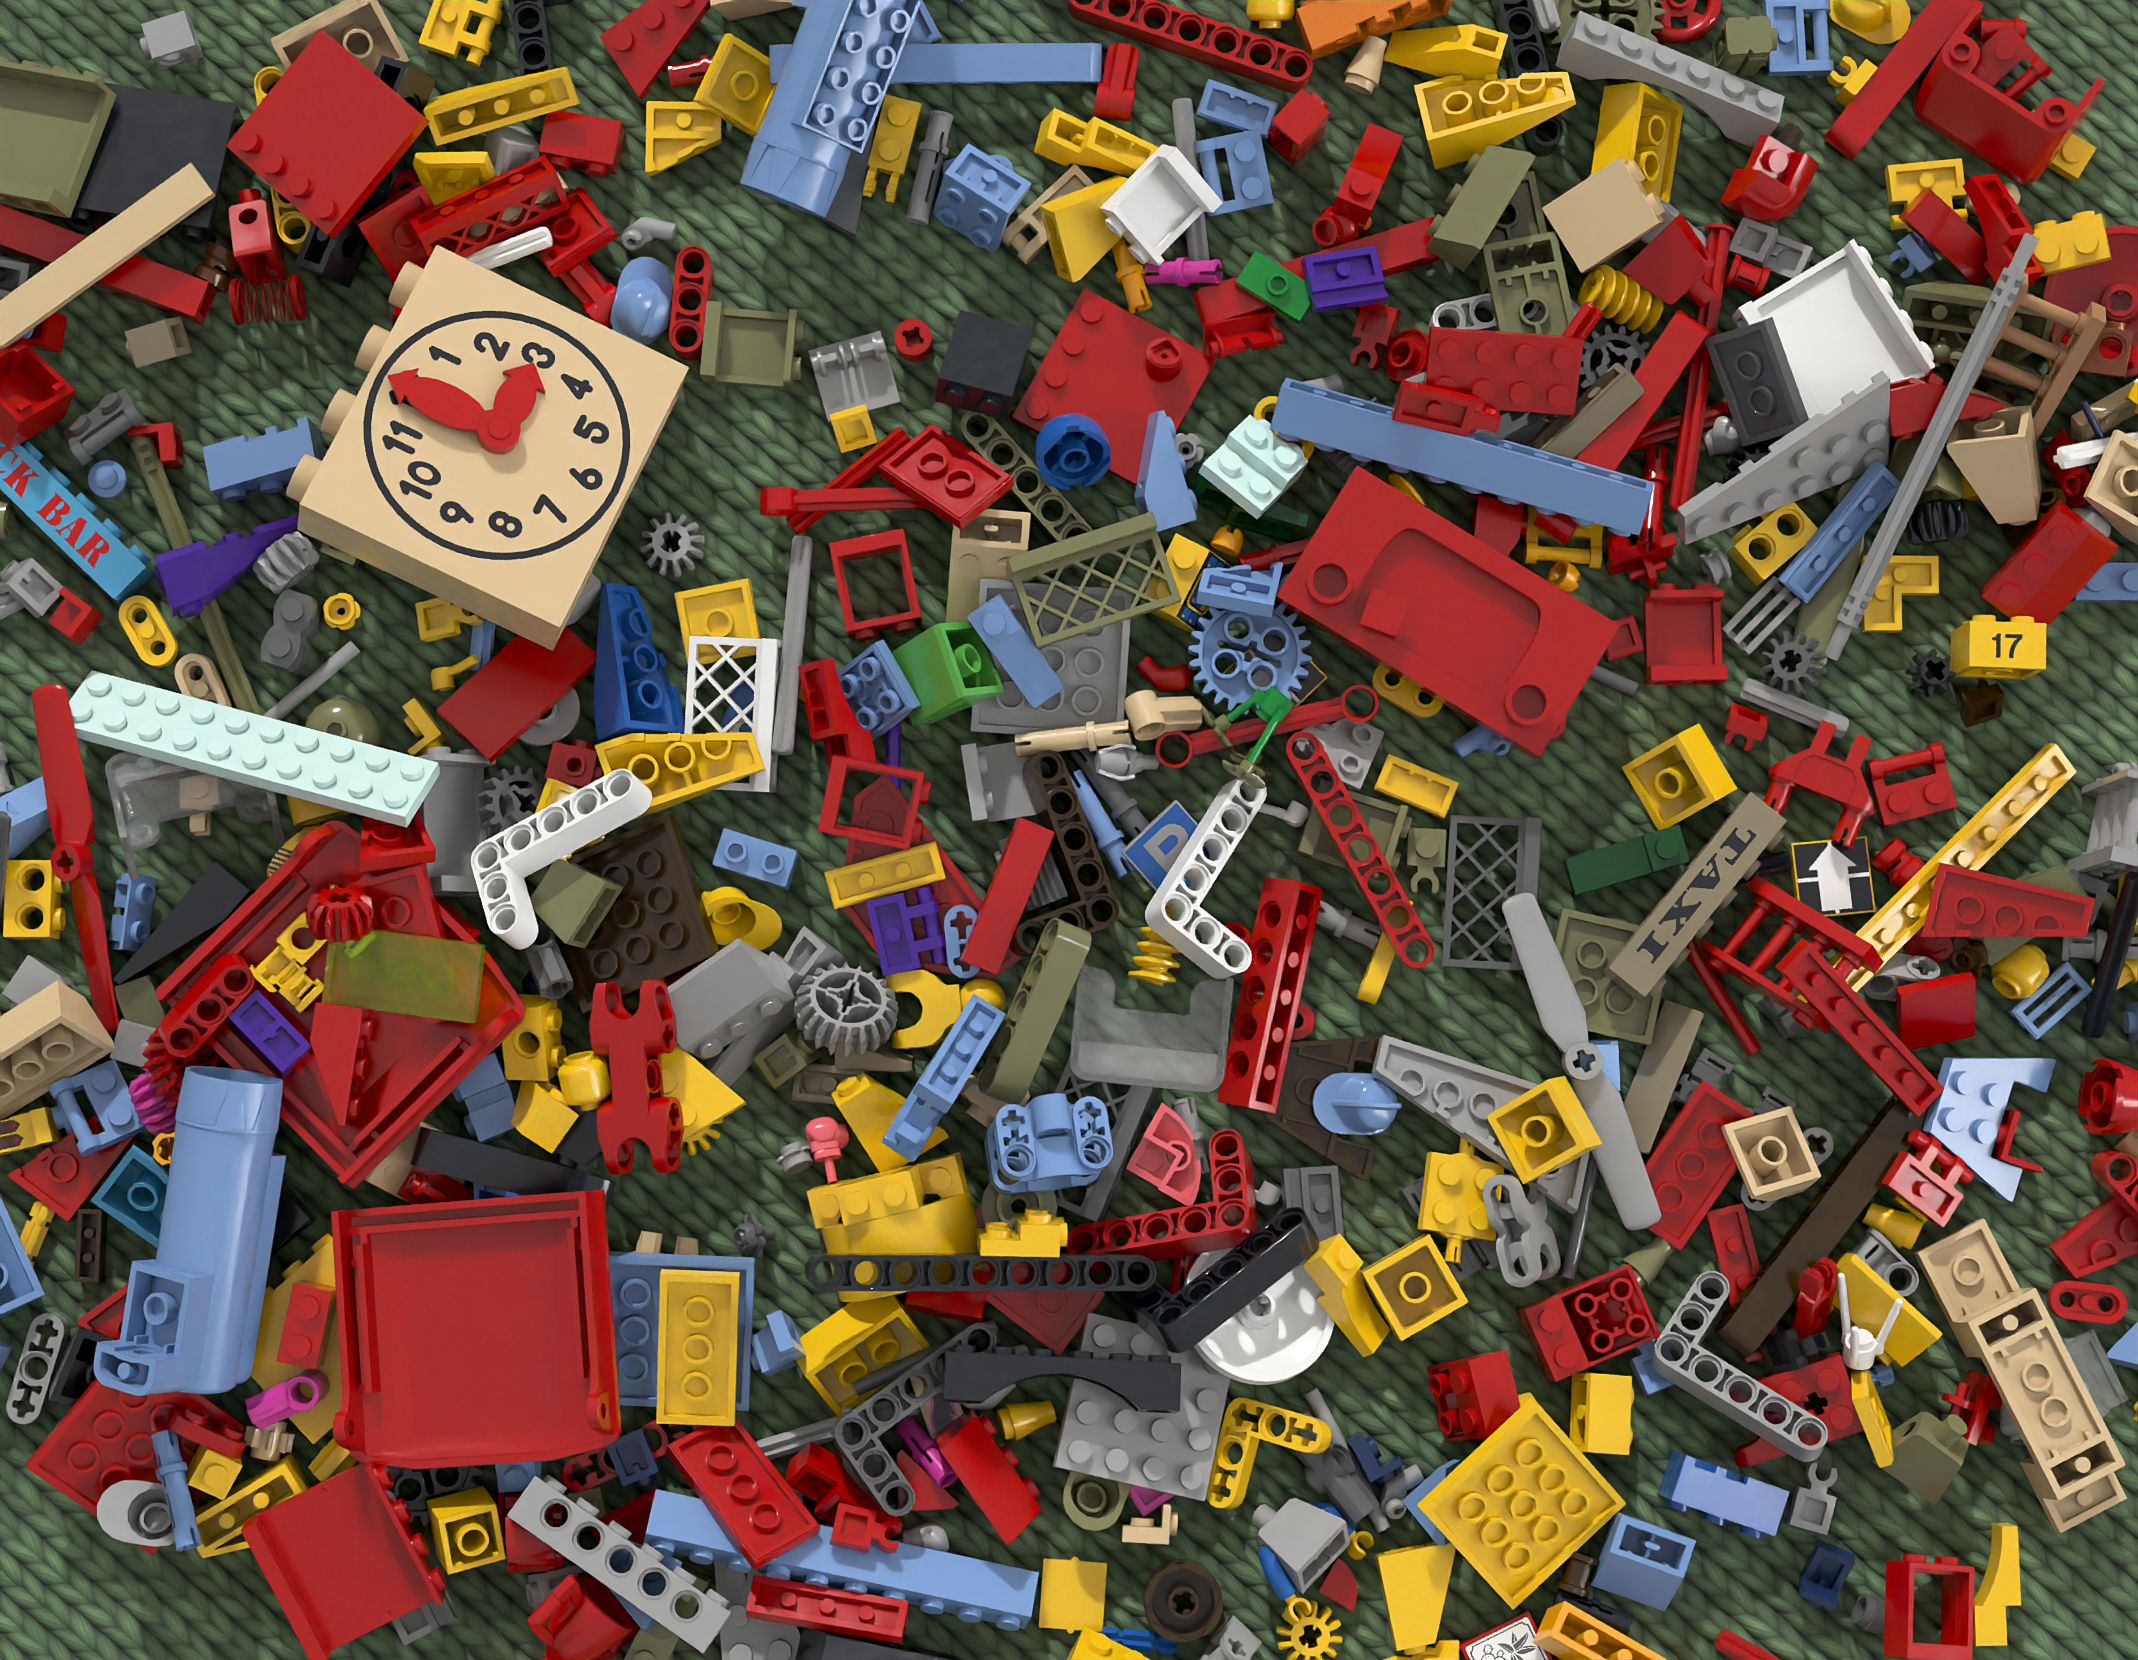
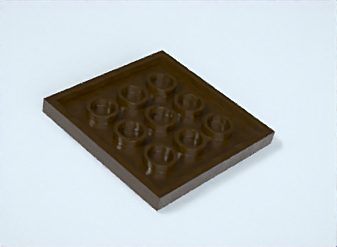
M670 813L664 814L566 860L623 886L622 891L585 949L568 945L559 938L582 1014L591 1015L593 992L596 983L617 982L621 990L622 1000H625L640 993V987L644 980L663 979L665 982L696 968L719 952L675 815Z

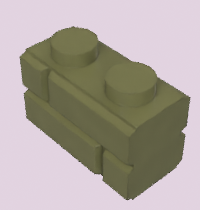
M1750 16L1749 20H1746L1745 17L1727 18L1711 45L1713 66L1733 75L1737 73L1739 77L1756 76L1763 63L1769 62L1770 52L1776 51L1778 46L1777 29L1771 28V20L1768 16Z

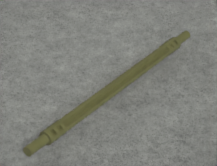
M146 436L133 437L131 448L136 455L135 458L138 465H140L141 473L146 480L173 550L192 544V538L164 471L163 463L160 461L159 453L154 446L153 438ZM215 599L208 605L203 606L204 611L199 613L236 708L263 716Z

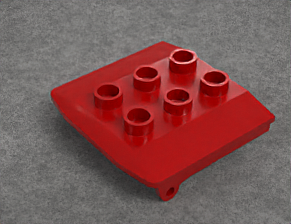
M332 820L324 823L321 827L308 833L293 850L294 854L155 990L157 992L155 996L160 1001H166L173 1008L219 957L228 953L242 956L248 966L252 964L256 968L279 945L276 938L303 911L307 912L309 896L319 894V890L322 888L331 889L329 887L331 884L345 888L350 883L405 868L402 866L359 872L361 834L344 822ZM436 899L466 1015L425 1026L401 982V975L394 963L389 961L383 948L385 946L379 935L354 960L345 951L348 947L347 945H344L342 942L328 944V941H326L303 964L307 968L304 973L312 981L316 978L325 985V989L301 1013L278 991L280 987L276 983L274 986L277 988V991L270 992L255 978L252 990L240 1002L241 1004L258 990L309 1043L316 1002L369 1009L368 1017L373 1018L374 1021L373 1032L370 1041H364L362 1056L367 1057V1070L364 1080H358L356 1095L361 1096V1109L358 1119H352L351 1126L338 1125L312 1047L309 1049L308 1057L305 1060L301 1059L293 1066V1071L283 1079L229 1024L228 1017L206 1040L233 1069L263 1073L283 1080L280 1117L339 1175L337 1179L342 1184H348L352 1189H355L524 1021L526 1015L525 1003L491 954ZM305 927L295 930L291 938L294 946L301 949L310 947L315 939L314 934L310 933L309 928ZM361 940L356 941L351 948L353 949ZM238 969L229 971L224 977V981H237L243 971ZM313 984L300 999L302 1000L316 985ZM203 1000L199 1003L197 1010H210L214 1007L216 1000Z
M604 1189L331 1211L342 1379L341 1408L334 1416L333 1435L338 1446L349 1450L354 1459L360 1463H367L373 1460L374 1464L410 1469L552 1461L607 1447L618 1440L621 1433Z

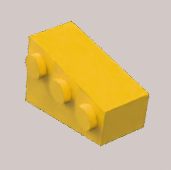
M291 1453L230 1489L224 1501L215 1498L194 1511L197 1529L202 1545L197 1547V1550L202 1558L250 1548L241 1532L245 1520L311 1487Z

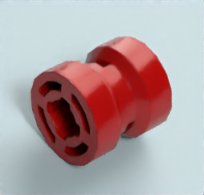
M1898 836L1890 841L1870 862L1877 871H1884L1889 876V883L1897 890L1902 888L1925 865L1917 855H1910L1906 851V844Z

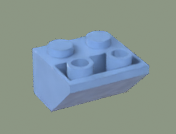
M1617 1512L1611 1519L1598 1558L1600 1563L1599 1566L1595 1567L1590 1585L1665 1611L1684 1579L1696 1540Z

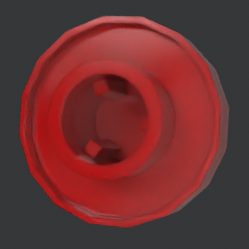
M1406 329L1399 332L1393 338L1391 346L1386 348L1384 356L1385 371L1391 379L1401 383V380L1425 372L1429 337L1427 334L1417 329Z

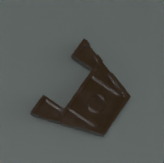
M1387 1035L1402 1040V1035ZM1382 1036L1291 1042L1276 1113L1264 1112L1263 1118L1359 1180L1368 1181L1376 1148L1339 1139L1337 1137L1338 1133L1330 1132L1324 1128L1314 1115L1312 1101L1316 1088L1328 1076L1343 1072L1353 1073L1355 1061L1374 1065L1379 1040Z

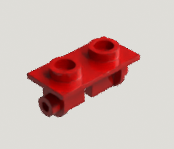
M1274 310L1204 324L1203 357L1216 356L1217 359H1223L1224 356L1242 353L1246 349L1251 348L1252 351L1268 347L1274 349L1277 347V344L1283 343L1281 329H1275Z
M2061 429L2043 448L2040 455L2061 490L2066 493L2072 508H2082L2087 502L2083 496L2094 472L2089 470L2088 465L2061 469L2058 463H2054L2053 456L2057 455L2059 447L2078 443L2076 439H2071L2065 429Z
M412 1166L397 1193L398 1196L413 1204L474 1200L473 1190L441 1173Z

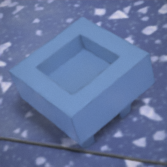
M1915 232L1908 234L1897 244L1901 249L1893 252L1889 257L1891 263L1900 257L1908 259L1909 267L1900 274L1902 278L1912 276L1917 270L1919 273L1926 271L1939 261L1931 249L1922 241L1923 239Z

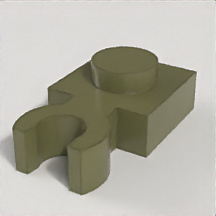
M1409 828L1406 839L1405 867H1416V874L1412 876L1409 882L1410 893L1416 894L1418 881L1426 879L1431 884L1430 895L1437 894L1439 880L1433 872L1434 868H1445L1446 829Z

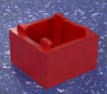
M23 339L0 351V441L9 450L64 419L75 393V389Z

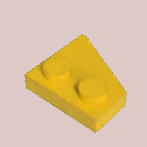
M647 101L645 173L647 176L658 174L722 143V118L696 102Z

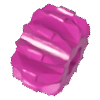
M147 1071L139 1075V1078L131 1081V1085H129L131 1102L135 1107V1112L141 1119V1123L145 1124L150 1133L158 1136L160 1133L170 1134L175 1131L177 1105L166 1108L167 1099L164 1096L154 1097L158 1089L155 1084H146L151 1076V1073Z

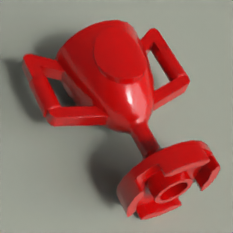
M585 1572L578 1573L576 1577L568 1575L527 1619L531 1630L545 1642L546 1653L540 1660H609L614 1658L640 1629V1626L610 1589L598 1579ZM550 1618L548 1626H546L545 1623Z

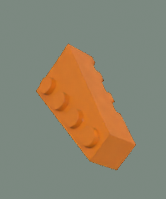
M1307 0L1296 10L1294 22L1305 52L1309 54L1313 61L1364 43L1367 35L1380 38L1392 32L1447 15L1453 0Z

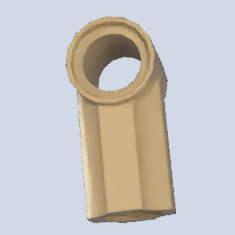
M1143 690L1131 694L1123 703L1135 739L1140 741L1157 738L1164 732L1198 730L1202 724V704L1200 699H1195L1193 696L1157 698L1155 692Z

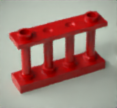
M1755 875L1747 885V888L1755 898L1753 902L1754 908L1721 949L1706 940L1700 943L1699 946L1708 956L1705 962L1720 975L1724 976L1726 972L1732 974L1793 1013L1791 1015L1792 1018L1807 1030H1811L1814 1026L1827 1034L1831 1027L1821 1013L1808 1002L1805 1003L1790 994L1795 988L1785 977L1776 985L1763 977L1762 974L1795 933L1800 934L1802 931L1811 935V944L1821 955L1824 951L1829 952L1831 949L1841 953V961L1834 969L1844 980L1854 969L1859 970L1861 966L1875 974L1884 961L1872 944L1758 875ZM1775 913L1782 917L1783 925L1749 967L1733 958L1766 916L1771 917Z

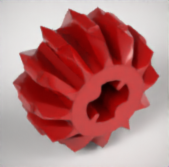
M335 885L333 889L322 888L319 890V894L309 896L306 924L308 925L309 932L314 934L316 940L327 939L328 944L342 942L345 945L346 941H359L361 936L371 933L374 906L371 902V897L365 894V890H353L350 885L345 888H339Z

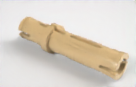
M1129 720L1095 725V721L1086 722V726L1015 733V743H1031L1030 745L1015 746L1017 757L1035 755L1044 750L1059 752L1089 748L1091 752L1097 751L1098 747L1132 744L1131 734L1115 735L1116 732L1131 731Z

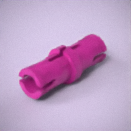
M1180 257L1176 261H1164L1160 266L1146 263L1144 272L1159 273H1152V275L1144 277L1148 285L1176 283L1178 287H1187L1191 283L1219 284L1222 280L1223 272L1208 271L1221 269L1222 263L1219 259L1191 261L1188 257Z
M911 1416L903 1419L897 1425L895 1433L912 1452V1459L921 1467H924L938 1488L944 1489L953 1484L958 1476L940 1452L936 1439H930L914 1417Z

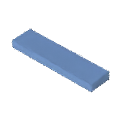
M1874 460L1784 570L1778 580L1797 598L1807 604L1895 497L1901 482L1883 464Z

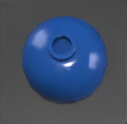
M1066 413L1054 417L1044 425L1036 438L1035 459L1040 475L1049 485L1061 490H1070L1069 485L1082 484V488L1091 486L1104 476L1111 464V448L1105 431L1094 419L1080 413Z

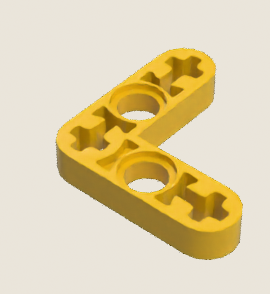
M1240 1397L1234 1399L1228 1405L1225 1412L1206 1494L1207 1500L1216 1508L1228 1510L1237 1508L1243 1502L1260 1439L1297 1451L1319 1454L1329 1447L1332 1436L1330 1427L1321 1419L1264 1402ZM1241 1410L1261 1416L1259 1423L1244 1421V1419L1240 1418ZM1282 1415L1285 1419L1286 1427L1284 1432L1276 1437L1271 1431V1422L1275 1416ZM1298 1428L1317 1433L1316 1441L1296 1435ZM1234 1443H1239L1242 1447L1243 1455L1241 1460L1233 1465L1229 1461L1228 1450ZM1224 1470L1237 1471L1236 1477L1224 1474ZM1221 1486H1226V1488L1231 1490L1229 1497H1225L1220 1493Z

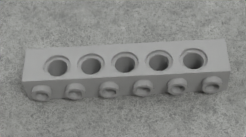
M547 1475L544 1480L534 1476L507 1516L694 1648L705 1653L732 1614L725 1609L729 1601L711 1588L706 1594L695 1588L693 1584L697 1578L678 1565L674 1571L660 1563L664 1555L647 1543H644L641 1549L628 1541L632 1534L630 1531L614 1520L608 1526L598 1520L595 1516L600 1510L581 1497L576 1503L563 1495L567 1487L550 1475ZM556 1504L564 1505L568 1511V1519L560 1527L550 1526L546 1517L548 1510ZM587 1527H595L601 1535L599 1545L592 1550L583 1549L579 1543V1535ZM619 1550H628L633 1556V1565L625 1573L616 1572L611 1565L612 1556ZM653 1572L661 1573L666 1580L664 1591L657 1596L647 1594L643 1585L646 1576ZM684 1595L694 1596L699 1604L697 1614L690 1619L680 1617L676 1611L677 1601Z

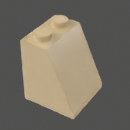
M1617 158L1542 208L1581 273L1591 272L1596 267L1605 265L1665 223L1660 215L1665 210L1653 192L1648 195L1641 184L1645 177L1634 160L1628 162L1626 158Z
M2031 405L2004 408L2003 410L1992 412L1993 417L1982 421H1970L1969 418L1956 421V426L1953 427L1947 441V451L1997 524L2009 523L2010 525L2019 526L2027 524L2032 520H2037L2042 482Z

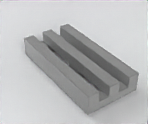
M1775 576L1721 629V632L1746 657L1801 603L1797 597L1794 598L1789 593L1790 590L1778 583L1779 580ZM1772 589L1777 595L1736 635L1732 629ZM1784 600L1788 605L1747 645L1743 639Z

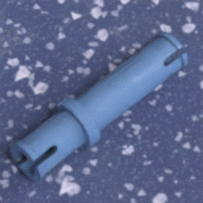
M1082 769L1073 773V778L1079 788L1071 776L1070 778L1090 831L1097 840L1096 847L1099 852H1104L1117 875L1116 877L1120 880L1126 877L1128 873L1121 861H1123L1130 874L1136 871L1133 865L1121 853L1126 847L1122 840L1124 835L1121 830L1115 829L1084 776Z
M172 1430L155 1433L151 1436L159 1468V1470H156L157 1480L162 1481L176 1550L187 1551L202 1545L197 1529L195 1513L185 1473L189 1471L187 1463L182 1461L177 1433Z

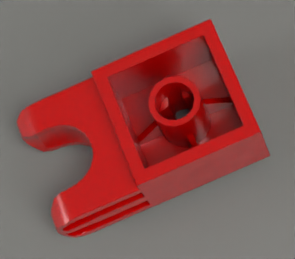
M1840 1350L1807 1360L1809 1365L1798 1370L1770 1375L1768 1372L1753 1378L1819 1418L1828 1429L1826 1442L1864 1431L1852 1402V1386ZM1732 1391L1729 1393L1731 1399L1737 1403L1749 1401L1744 1392ZM1816 1392L1819 1398L1825 1397L1827 1402L1822 1403V1408L1819 1410H1814L1812 1406L1807 1407L1804 1402L1810 1401L1809 1394ZM1768 1411L1763 1414L1769 1423L1780 1424L1783 1422L1782 1417L1776 1412ZM1808 1432L1798 1434L1803 1444L1813 1446L1818 1443L1815 1436ZM1757 1436L1755 1439L1738 1446L1733 1458L1736 1466L1748 1467L1787 1455L1788 1453L1762 1437Z

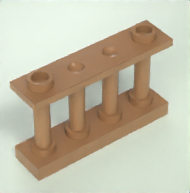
M2023 272L2022 275L2026 277L1978 377L1982 370H1985L2034 391L2033 395L2036 398L2031 404L2037 442L2106 324V307L2091 301L2085 313L2080 311L2078 314H2075L2027 293L2028 274ZM2018 307H2021L2070 328L2072 336L2066 345L2061 343L2057 346L2009 325ZM2003 339L2052 360L2054 367L2048 376L2042 375L2040 378L1991 357V354L1999 340ZM1972 388L1971 393L1991 397L2004 403V408L2018 407L1978 389Z

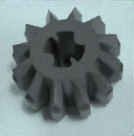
M1789 631L1782 632L1783 644L1772 638L1769 644L1775 649L1774 653L1762 652L1761 655L1762 658L1772 662V664L1761 668L1762 673H1775L1770 678L1769 685L1776 687L1782 683L1781 689L1784 694H1790L1793 686H1795L1799 694H1805L1806 686L1804 681L1817 687L1819 682L1813 676L1814 672L1825 674L1827 670L1826 667L1816 664V661L1827 657L1824 651L1813 652L1818 647L1819 640L1812 638L1806 642L1807 637L1804 631H1798L1794 640ZM1792 654L1802 658V662L1796 664L1797 671L1795 672L1793 669L1786 667V663L1792 661Z

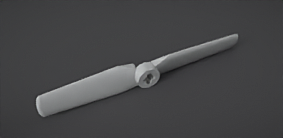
M1532 893L1514 895L1503 903L1502 911L1543 1029L1563 1053L1562 1067L1566 1074L1572 1078L1571 1087L1602 1142V1145L1591 1150L1625 1228L1632 1231L1645 1229L1660 1220L1661 1212L1621 1095L1601 1070L1603 1066L1602 1053L1598 1047L1588 1041L1586 1012L1535 896ZM1579 1050L1583 1055H1590L1592 1061L1587 1063L1588 1070L1585 1072L1582 1067L1575 1068L1573 1065V1061L1578 1059L1577 1052Z

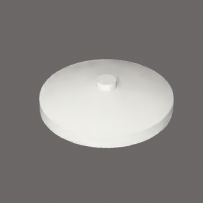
M1233 1248L1201 1253L1190 1268L1184 1286ZM1305 1260L1194 1346L1199 1355L1212 1368L1242 1383L1269 1385L1280 1383L1299 1375L1317 1360L1329 1342L1334 1321L1316 1300L1322 1290L1302 1266Z

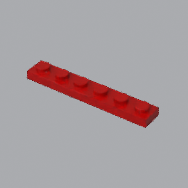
M1801 938L1775 966L1806 1001L1821 1013L1833 1030L1911 1113L1919 1117L1942 1093L1944 1087L1810 942Z

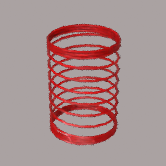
M282 275L279 280L276 276H273L271 281L267 276L263 278V281L259 277L255 281L248 278L246 282L242 278L239 280L237 278L232 279L229 285V301L234 323L237 326L244 324L246 310L247 321L250 325L252 324V303L247 286L249 280L254 285L253 307L257 324L260 323L261 309L256 288L257 279L262 284L261 303L264 321L266 324L269 322V307L264 287L266 278L270 283L269 299L272 320L274 323L277 321V305L272 286L273 278H276L278 282L279 314L281 321L284 322L285 303L280 284L282 277H284L287 283L286 304L289 320L292 322L295 315L298 322L303 321L306 314V303L300 275H289L288 279ZM290 277H292V278H291V290H290V287H289V278H290ZM241 280H243L245 284V306L243 291L240 284ZM235 286H236V290H237V291H236L237 310H236V303H235ZM271 289L275 304V320L272 310ZM263 290L266 299L267 321L264 313ZM288 290L291 300L292 318L289 313ZM255 291L258 301L259 322L257 319L255 308ZM280 291L283 302V319L280 308ZM247 293L250 302L251 321H249L247 311ZM297 293H298V299H299L300 312H299V308H298Z

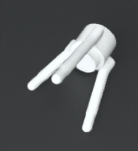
M1839 1273L1837 1280L1842 1324L1841 1342L1844 1344L1843 1362L1851 1369L1866 1370L1873 1366L1875 1355L1883 1353L1884 1343L1899 1314L1903 1300L1900 1298L1895 1300L1878 1337L1874 1339L1873 1335L1865 1329H1858L1856 1326L1851 1328L1845 1275Z

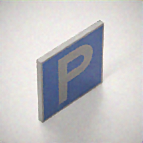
M1174 800L1121 853L1149 885L1157 891L1198 824L1177 800ZM1203 846V853L1210 860V854ZM1184 876L1185 885L1191 889L1190 880Z

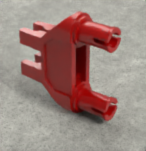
M1822 720L1810 748L1770 767L1768 778L1771 779V783L1763 802L1771 807L1773 802L1776 801L1773 810L1782 816L1792 790L1800 787L1841 804L1840 807L1843 808V811L1832 836H1830V840L1839 844L1845 830H1848L1843 846L1853 849V844L1864 818H1869L1870 815L1873 816L1875 811L1860 770L1872 739L1857 734L1846 761H1841L1826 755L1837 725Z

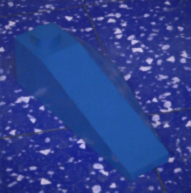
M607 582L601 585L593 695L597 740L606 742L630 733L684 734L685 725L681 697L677 687H671L663 669V666L667 665L663 653L657 654L650 637L653 628L637 588Z

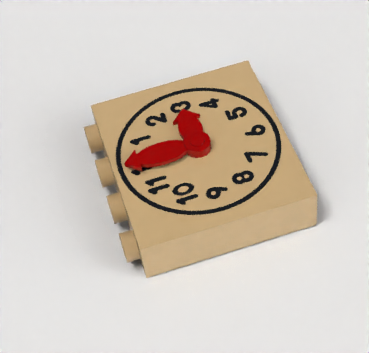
M436 245L424 269L407 261L400 271L388 303L402 309L391 332L375 324L369 330L355 360V367L369 374L357 396L341 388L337 391L326 411L320 428L321 431L335 438L323 461L304 454L291 477L286 490V496L300 502L297 530L553 651L679 397L689 367Z

